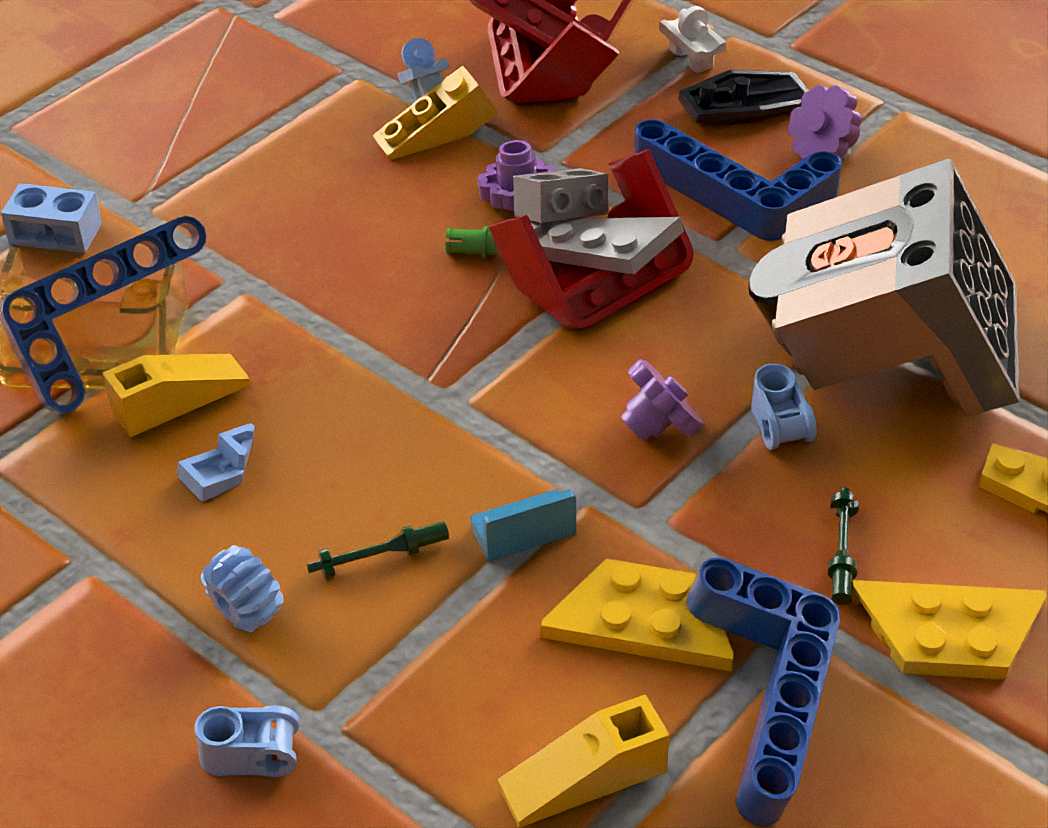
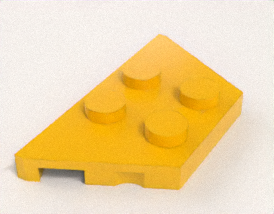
M605 559L541 622V638L730 672L733 666L734 652L725 630L700 621L688 609L687 597L697 574Z
M853 580L852 583L853 602L855 605L861 603L872 618V630L879 640L889 647L891 651L890 656L902 674L1006 680L1019 650L1023 648L1030 634L1034 621L1043 610L1047 597L1046 590Z

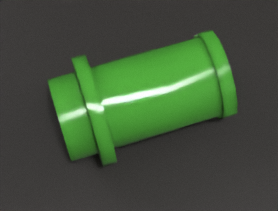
M484 226L483 230L447 228L446 238H449V240H463L462 242H445L447 254H482L483 259H487L489 255L497 254L498 247L488 228L489 226Z

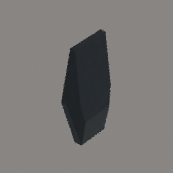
M727 70L680 90L678 100L695 123L729 125L757 122L792 113L795 108L802 107L801 98L809 89L794 72Z

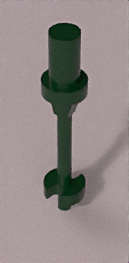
M844 487L830 499V509L836 508V516L839 517L838 551H836L835 557L828 562V575L832 579V601L837 605H847L852 601V580L856 578L858 568L857 562L850 557L848 552L849 517L854 516L859 511V500L853 501V493Z
M445 521L416 529L409 525L402 527L401 533L387 540V542L331 557L328 548L318 551L320 560L306 564L308 573L322 570L325 579L335 576L334 566L387 551H406L408 555L419 553L420 547L448 540V528Z

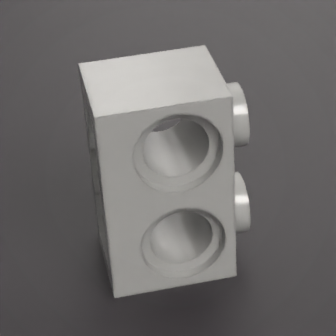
M577 168L513 176L514 216L516 217L528 215L531 221L544 223L608 214L607 173Z

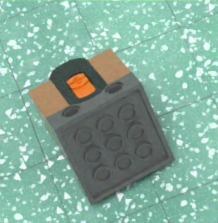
M951 158L787 214L786 231L782 234L783 245L771 250L758 262L750 276L748 290L750 297L773 331L776 340L792 356L795 370L799 375L806 377L813 390L929 357L935 371L941 370L942 381L948 395L955 404L960 403L967 417L1020 402L1017 284Z

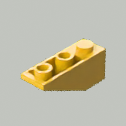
M462 65L423 97L417 99L392 121L386 123L383 128L372 136L390 160H394L469 137L495 117L498 112L479 84Z
M231 354L143 355L102 372L111 411L130 438L251 385L250 378Z
M645 694L594 713L499 778L498 787L518 827L521 828L667 773L670 735Z

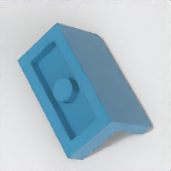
M556 489L470 516L471 530L487 561L576 534V496L572 490L559 492Z

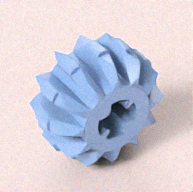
M233 545L210 559L211 562L203 568L201 583L205 587V594L211 598L214 607L219 609L224 619L230 620L235 628L251 633L259 626L263 627L274 618L273 615L281 609V605L284 603L283 594L280 592L279 583L272 577L271 570L262 564L260 557H254L247 548Z

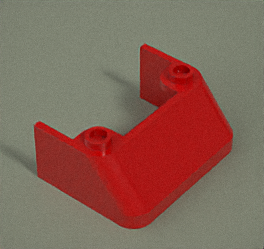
M470 0L476 8L546 49L572 20L609 43L634 1L622 0L610 21L596 14L587 15L578 21L544 0Z
M544 0L576 20L578 19L575 5L577 0ZM491 17L488 25V35L499 92L503 98L513 104L571 100L584 96L592 87L593 82L619 55L618 49L573 20L547 49Z
M650 149L608 163L625 200L615 205L609 211L607 218L679 217ZM528 215L494 223L488 227L517 289L569 329L589 327L683 273L692 264L694 256L692 244L683 226L684 232L634 275L573 265L555 275Z

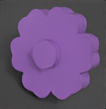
M817 85L812 90L804 93L801 98L802 107H797L792 111L790 116L791 122L788 126L789 135L795 137L792 144L793 151L798 153L802 159L819 151L831 152L840 158L845 156L848 148L857 142L860 135L862 116L859 112L854 111L857 105V98L851 95L847 89L838 85H832L829 88Z
M515 140L503 143L499 147L496 163L486 166V173H482L477 177L480 199L491 201V206L494 208L514 210L513 176L556 171V168L554 166H545L542 159H536V155L531 150V145L528 142Z
M641 358L627 370L632 380L641 390L626 404L627 410L621 415V418L644 442L652 435L658 437L672 423L684 434L691 437L705 425L701 417L685 399L689 395L687 391L671 375L665 379L652 365Z

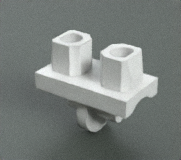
M699 6L682 9L679 12V18L676 20L668 21L664 19L659 21V31L669 39V50L675 55L683 56L687 54L689 56V67L695 73L713 68L715 55L726 51V41L707 26L708 14Z

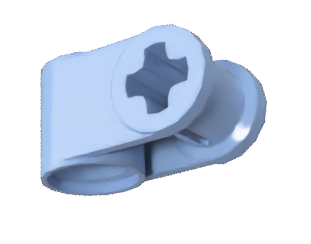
M777 363L761 366L756 371L754 378L751 410L760 427L766 447L769 450L777 449L780 443L803 439L806 443L815 441L817 437L815 415L798 385L795 374L790 368Z
M275 705L263 708L217 706L203 711L194 725L201 767L210 775L219 777L228 775L282 777L290 774L295 770L297 756L295 751L292 750L293 736L299 729L300 719L298 714L289 708ZM273 721L276 722V729L271 727ZM272 754L277 755L275 762L272 761Z

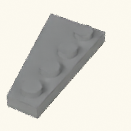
M680 217L567 219L544 223L530 220L548 261L633 275L684 232Z

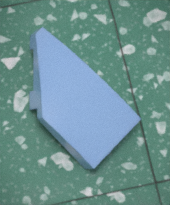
M249 423L218 434L217 449L179 461L177 477L202 502L241 484L254 438L255 426Z

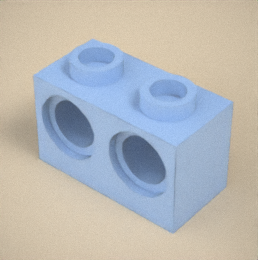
M19 183L1 212L9 245L86 253L102 225L96 193L93 191Z

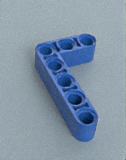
M655 119L644 120L635 127L634 154L650 149L665 184L760 239L767 241L781 239L782 234L786 231L787 214L838 197L842 160L834 153L826 151L812 153L770 182L663 121Z
M190 216L178 217L13 291L2 298L0 302V323L39 401L46 409L53 412L73 411L81 405L85 395L83 382L52 319L198 253L205 245L207 237L205 227L199 220ZM177 226L184 227L191 234L192 240L188 249H182L174 242L173 232ZM137 244H143L151 250L153 259L149 267H142L134 260L133 251ZM97 262L108 264L113 271V280L108 286L97 283L93 277V267ZM56 280H63L72 287L73 297L68 304H60L52 297L51 289ZM14 299H24L30 304L32 316L27 323H18L11 317L9 308ZM36 339L45 340L52 349V357L44 365L35 362L30 355V346ZM59 379L68 382L72 390L70 400L64 405L55 403L50 395L52 384Z
M710 558L704 561L699 568L688 594L687 606L691 614L704 623L777 650L736 795V806L745 820L753 825L770 826L779 821L799 784L840 622V612L837 605L822 594L728 559Z

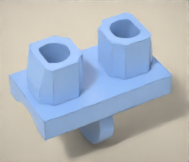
M413 38L406 42L401 52L402 61L409 69L397 74L400 84L410 83L416 101L443 81L441 72L449 69L446 58L434 61V48L430 42L423 38Z

